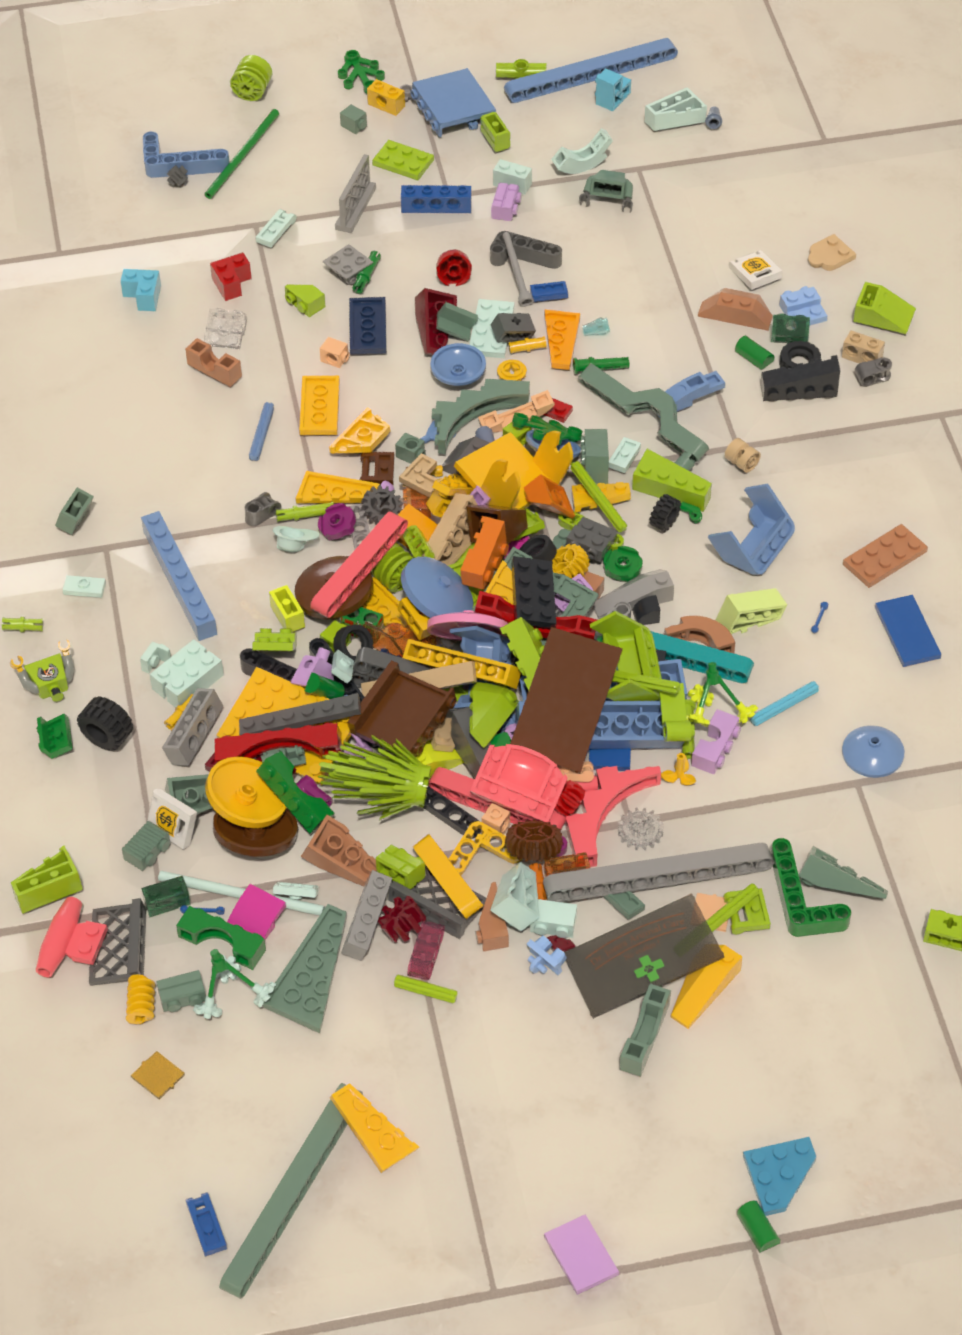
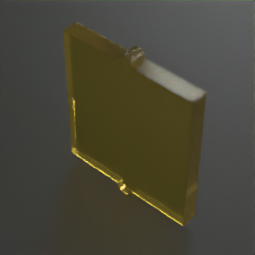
M156 1051L146 1061H142V1065L131 1075V1078L160 1100L170 1089H174V1085L185 1076V1073Z

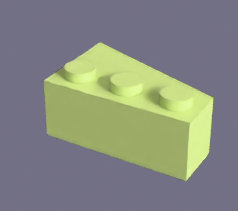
M776 588L730 594L726 596L715 621L725 626L731 634L738 631L745 633L748 631L747 628L757 625L760 627L781 619L787 603Z

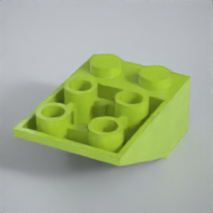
M865 282L855 306L853 321L907 334L916 308L884 286Z

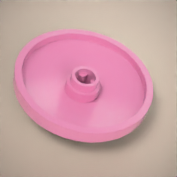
M465 610L463 612L447 613L430 618L427 621V631L440 638L462 641V637L451 634L450 629L478 626L507 637L502 634L500 628L508 623L490 615Z

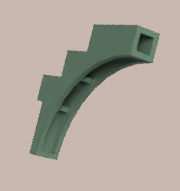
M485 378V384L481 386L480 391L461 390L460 397L456 398V402L437 401L436 408H432L431 418L435 420V427H437V433H439L435 435V446H438V454H446L453 436L471 420L495 410L516 408L529 403L530 381Z

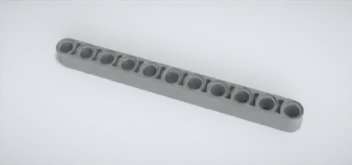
M754 843L556 873L545 877L543 885L548 901L566 902L625 893L627 891H638L766 871L774 865V860L766 843Z

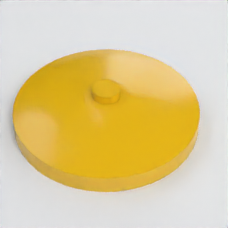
M231 757L218 762L211 769L205 783L207 799L213 809L229 822L247 828H263L274 824L284 814L286 806L256 772L262 762L247 757Z

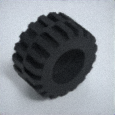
M101 696L94 697L77 717V725L85 737L93 744L108 751L118 749L133 731L134 727L132 719L120 705Z

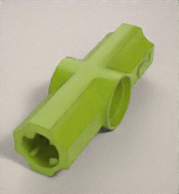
M518 59L514 63H496V78L518 79L546 71L547 63H528L525 59Z

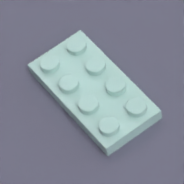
M479 299L476 310L478 321L473 326L469 345L479 349L485 357L505 359L508 342H497L490 324L498 313H514L515 302Z

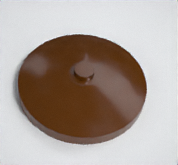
M333 556L322 559L305 569L297 579L294 590L296 600L303 612L315 618L334 619L346 616L359 609L369 599L374 585L371 572L334 615L327 618L311 609L312 599L349 556Z
M287 808L277 822L263 828H247L236 825L216 812L213 818L212 829L217 841L230 851L246 856L264 857L287 850L296 840L298 824L295 816Z

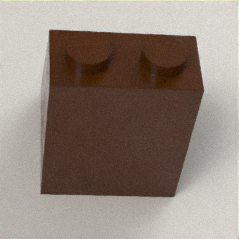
M496 505L466 506L471 542L476 543L474 535L476 532L480 533L482 523L480 521L482 516L505 521L507 544L528 528L526 510Z

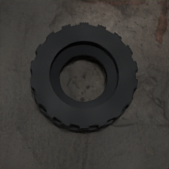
M807 341L789 342L786 346H783L780 352V368L786 367L789 369L796 366L797 363L791 361V358L795 356H803L809 359V363L803 365L814 363V360L821 359V352H819V349L814 344Z

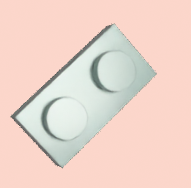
M624 437L609 460V468L626 473L640 451L641 443Z

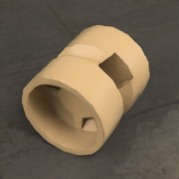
M736 438L728 445L725 451V458L748 473L757 466L761 454L741 438Z

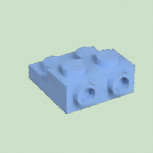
M804 286L798 291L792 292L788 290L780 295L779 306L793 330L827 321L828 316L820 304L821 298L814 287L808 288Z

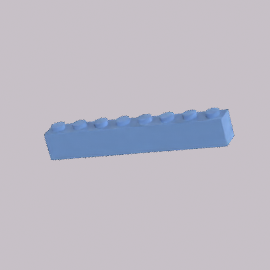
M160 511L142 516L143 533L198 641L217 635L215 618Z

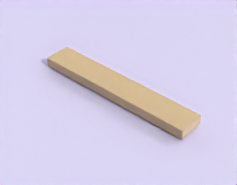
M473 661L409 674L440 689L477 682L475 662ZM377 680L361 683L364 697Z

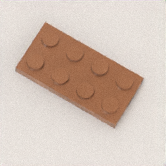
M901 523L843 559V565L870 588L926 553L928 546Z

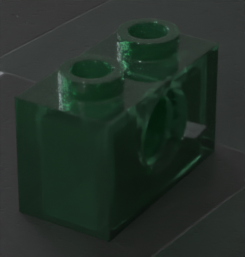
M783 313L773 314L771 342L791 343L799 340L808 342L810 317L804 315L788 316ZM788 326H792V327H794L795 329L789 330V329H787V327H788Z

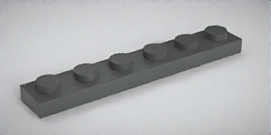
M357 693L239 719V735L244 733H262L266 730L278 731L284 728H300L306 725L361 714L360 697Z

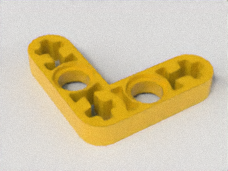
M479 821L473 822L468 827L449 857L452 864H456L459 857L462 858L459 866L461 869L456 868L460 875L465 872L480 847L512 864L519 863L522 859L519 860L517 857L510 856L511 853H508L506 848L505 852H502L505 847L506 836ZM479 828L481 829V834H478L476 836L474 842L472 840L474 836V830H478ZM499 838L502 845L493 847L490 844V840ZM468 844L472 846L473 851L465 854L461 851V847Z

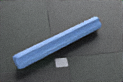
M272 402L264 403L249 452V459L251 461L259 460L274 411V404Z

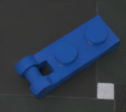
M208 1192L201 1194V1197L195 1199L192 1197L185 1199L204 1256L226 1250L227 1245ZM201 1206H204V1207H205V1208L196 1210V1208H198V1207H201Z

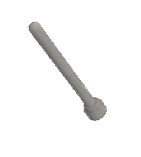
M504 232V242L520 291L518 297L520 306H530L534 302L533 296L526 289L510 234Z

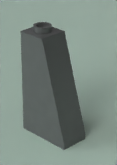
M470 707L452 711L451 737L455 744V750L476 778L491 743L489 742L483 748L470 734V717L473 715V711Z

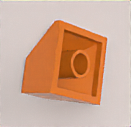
M542 474L524 487L526 500L531 505L534 504L541 509L572 519L575 517L565 489Z

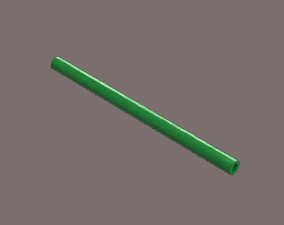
M273 109L207 189L205 196L208 199H211L276 120L279 116L278 110Z

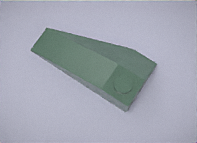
M815 846L811 848L799 873L801 881L810 886L814 884L818 887L886 899L888 895V890L867 877H857L854 869L849 866L841 867L838 865V859Z

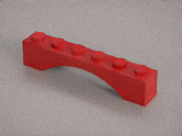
M479 591L475 613L490 615L502 619L508 624L515 620L514 605L499 595ZM581 615L556 617L557 624L555 628L594 640L596 631L590 628V624L598 619ZM532 626L535 629H539L543 638H548L551 628Z
M325 723L323 725H306L293 729L284 728L278 731L266 730L262 733L254 734L244 733L239 736H223L215 738V762L217 764L231 757L254 758L269 750L294 748L295 745H298V747L302 746L304 750L323 757L322 755H330L328 751L342 752L340 748L342 745L341 731L337 723Z

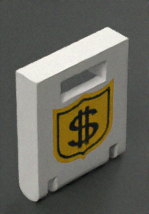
M761 250L738 258L735 262H729L730 269L751 290L782 278V270ZM768 271H769V273L766 274V275H763V276L758 277V278L756 277L757 275H760V274H762V273H765V272H768Z
M155 789L151 800L148 821L167 831L172 843L182 849L187 848L191 843L197 811L163 790ZM183 820L185 822L184 830L178 833L180 822Z

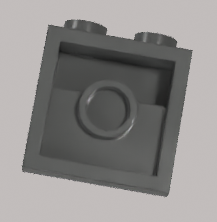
M582 517L578 525H574L567 536L566 545H580L587 553L588 558L601 562L616 539L618 531Z

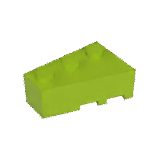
M65 846L59 848L60 852L50 858L48 856L43 859L44 863L36 869L30 868L10 882L22 914L83 890L78 871Z

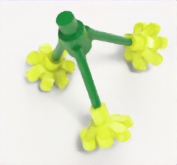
M715 662L708 663L704 685L696 684L694 689H690L688 692V696L691 697L689 700L697 702L695 714L687 716V721H694V723L701 724L704 727L710 725V721L703 717L705 710L703 707L704 704L710 707L712 700H714V694L709 692L711 685L720 684L736 704L735 707L739 711L737 717H740L739 723H746L748 717H753L755 715L754 712L758 709L756 705L745 707L742 701H738L719 675Z

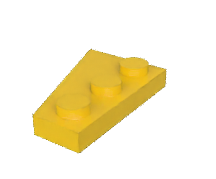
M629 483L597 484L611 504L631 499ZM582 484L572 486L575 513L580 512L581 508L588 506L590 509L597 508V503Z

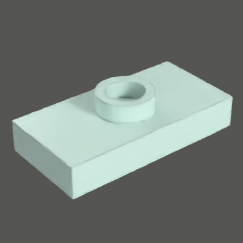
M67 575L63 587V595L102 598L106 580L105 578Z
M337 650L333 655L331 673L345 683H348L352 679L354 660Z
M277 882L273 886V894L289 895L291 899H302V897L316 898L319 894V886Z

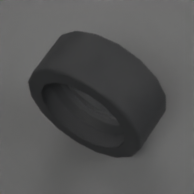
M542 534L530 538L519 549L533 559L552 561L557 553V549L547 535Z
M356 624L345 626L338 630L333 642L335 652L339 650L354 661L356 656L351 655L346 648L348 633L354 632L360 638L361 648L373 649V639L370 632L362 625Z

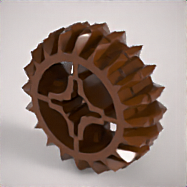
M526 820L525 822L513 824L508 828L505 844L507 852L519 860L525 859V861L532 860L533 862L539 860L542 862L543 859L550 860L551 857H556L561 852L563 837L561 829L557 828V825H551V822Z

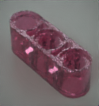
M422 921V930L418 933L409 961L407 975L430 980L443 940L445 925Z

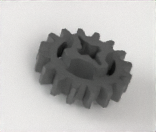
M379 485L377 489L373 486L370 491H366L361 500L363 503L361 509L366 510L363 514L364 516H370L369 522L375 520L377 525L388 512L398 515L403 510L401 508L403 502L398 501L401 496L394 495L396 490L390 492L389 486L382 489V486Z

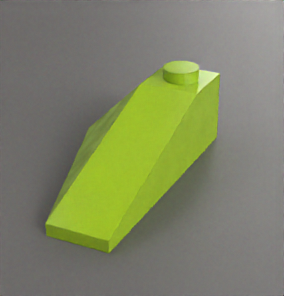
M477 682L470 691V697L473 699V702L470 704V709L473 711V715L470 717V734L484 748L514 711L519 700L516 694L504 685Z

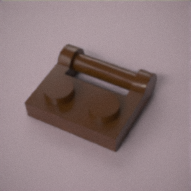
M369 452L361 454L362 474L359 480L380 485L386 480L392 485L394 484V452ZM371 461H375L374 476H369Z

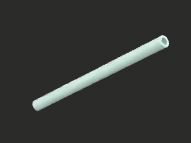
M160 871L158 881L235 898H240L245 891V888L166 871ZM273 895L286 902V909L318 916L325 909L323 905Z

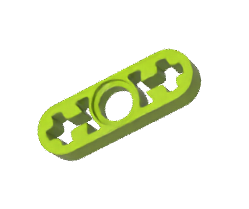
M416 525L408 527L403 534V538L414 558L429 557L434 559L435 554L423 532Z

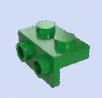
M65 713L49 721H46L41 716L37 718L38 746L43 754L45 753L53 759L73 749L69 717Z

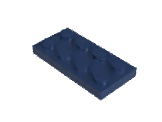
M385 297L349 298L350 355L387 354Z

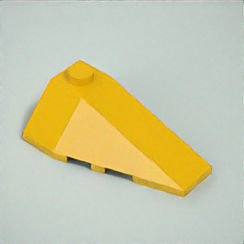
M705 945L692 960L672 1010L671 1018L689 1029L741 971L742 956L726 945Z

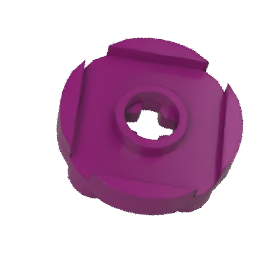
M343 503L329 506L325 509L326 513L323 517L320 515L318 519V528L327 540L351 535L355 529L356 515L350 506L348 507Z

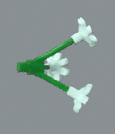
M213 949L210 952L212 957V975L209 992L205 998V1003L195 1005L193 1011L196 1014L204 1013L203 1017L210 1019L211 1015L214 1017L222 1015V1009L218 1008L217 1004H214L215 997L213 996L215 981L219 977H221L223 984L228 983L229 977L232 980L239 977L251 986V990L257 993L253 1002L259 1008L264 1002L269 1000L270 995L268 994L274 990L276 983L270 982L261 986L257 982H252L239 972L241 966L235 963L236 958L234 956H229L226 959V956L220 954L218 949Z

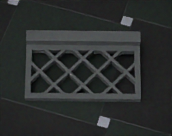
M426 865V876L420 882H428L429 887L418 888L416 884L414 889H408L396 881L390 884L388 894L390 902L395 903L393 899L396 897H400L404 901L406 896H411L426 916L427 922L458 939L464 935L465 928L483 909V907L480 908L468 919L456 915V913L461 912L457 907H454L453 901L448 894L447 897L436 898L435 892L445 890L442 886H433L432 881L437 880ZM473 891L484 905L486 897ZM431 893L432 898L427 899L420 894ZM449 902L450 908H443L438 903Z
M141 898L132 899V904L93 909L92 922L100 923L98 915L108 914L110 917L103 924L108 927L115 920L120 925L113 932L108 929L107 933L109 935L103 940L99 952L104 949L108 954L101 961L96 958L94 964L89 967L90 986L128 981V978L132 975H144L146 908ZM130 911V915L124 921L118 918L122 912ZM126 928L129 930V934L123 939L119 938L117 935ZM112 939H116L119 943L112 950L106 947ZM125 946L128 952L121 958L116 953ZM114 957L118 962L110 969L105 964ZM122 965L127 967V974L118 975L115 973ZM101 968L107 971L103 977L95 978V974Z

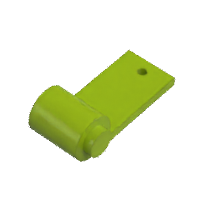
M680 683V692L677 694L659 691L664 741H691V737L695 736L694 724L691 725V722L687 721L684 683Z

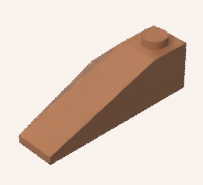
M326 815L301 855L302 858L318 868L361 886L365 885L372 870L377 872L376 859L367 854L362 848L363 845L349 834V829L329 815Z

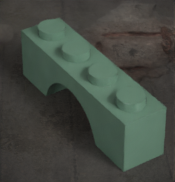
M653 984L649 985L634 1032L627 1039L621 1053L620 1070L641 1077L669 1008L671 990Z

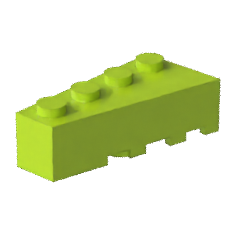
M648 448L633 473L632 490L658 498L668 494L680 500L681 503L684 501L699 507L703 512L711 499V482Z

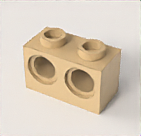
M850 330L843 343L842 358L856 363L879 359L883 357L885 342Z

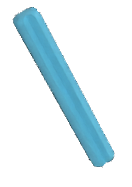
M811 681L759 710L750 718L751 723L757 726L819 691L818 684L815 681Z

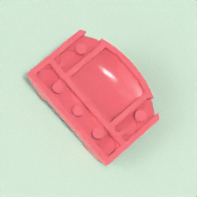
M512 744L499 747L490 745L470 792L488 802H494L525 815L529 819L535 821L542 820L545 823L549 822L568 777L565 774L563 776L552 760L537 751Z

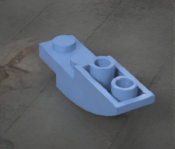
M717 371L706 375L698 372L676 383L665 392L673 397L677 405V411L692 406L693 400L725 388V381Z

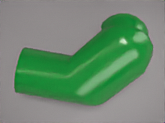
M684 501L681 503L680 511L688 513L692 522L698 523L702 520L703 516L699 507Z

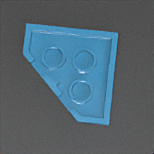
M810 1137L743 1151V1158L759 1205L766 1216L787 1210L792 1198L805 1180V1176L815 1163L816 1154Z

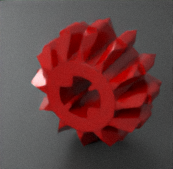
M571 780L565 783L555 807L559 814L565 817L570 816L578 809L585 796V790L582 786Z

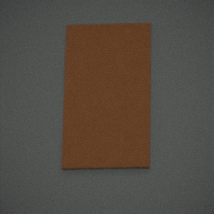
M551 627L510 744L537 751L552 760L558 767L581 773L623 648Z

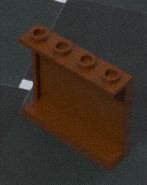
M391 660L360 703L361 714L351 716L347 723L350 732L384 749L386 748L374 741L371 735L379 740H384L392 747L393 743L399 746L396 743L397 739L417 757L422 753L426 742L434 736L438 725L444 722L449 709L455 706L457 698L453 687L448 692L400 671L399 664Z

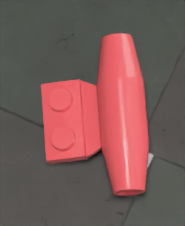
M67 897L54 915L41 944L36 972L43 977H51L65 955L75 962L93 965L106 936L108 928L105 924L90 921L78 924L82 902L75 897Z

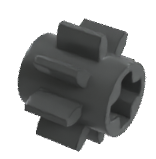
M175 165L168 171L167 175L169 178L167 181L172 186L175 183L180 186L188 178L185 175L188 171L183 166L178 168Z

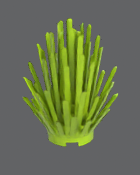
M371 735L374 741L396 756L378 748V751L385 755L382 756L344 741L345 746H340L342 750L365 758L340 751L338 753L328 751L330 755H322L324 759L333 760V762L319 763L321 766L320 771L329 773V776H318V778L326 780L321 781V784L333 785L332 787L359 790H333L331 792L333 794L346 795H334L332 798L379 799L368 801L367 804L369 805L390 803L358 810L356 814H371L383 811V816H380L379 819L382 820L414 806L424 807L431 766L423 765L397 739L396 743L399 746L393 743L392 747L384 740L381 741Z

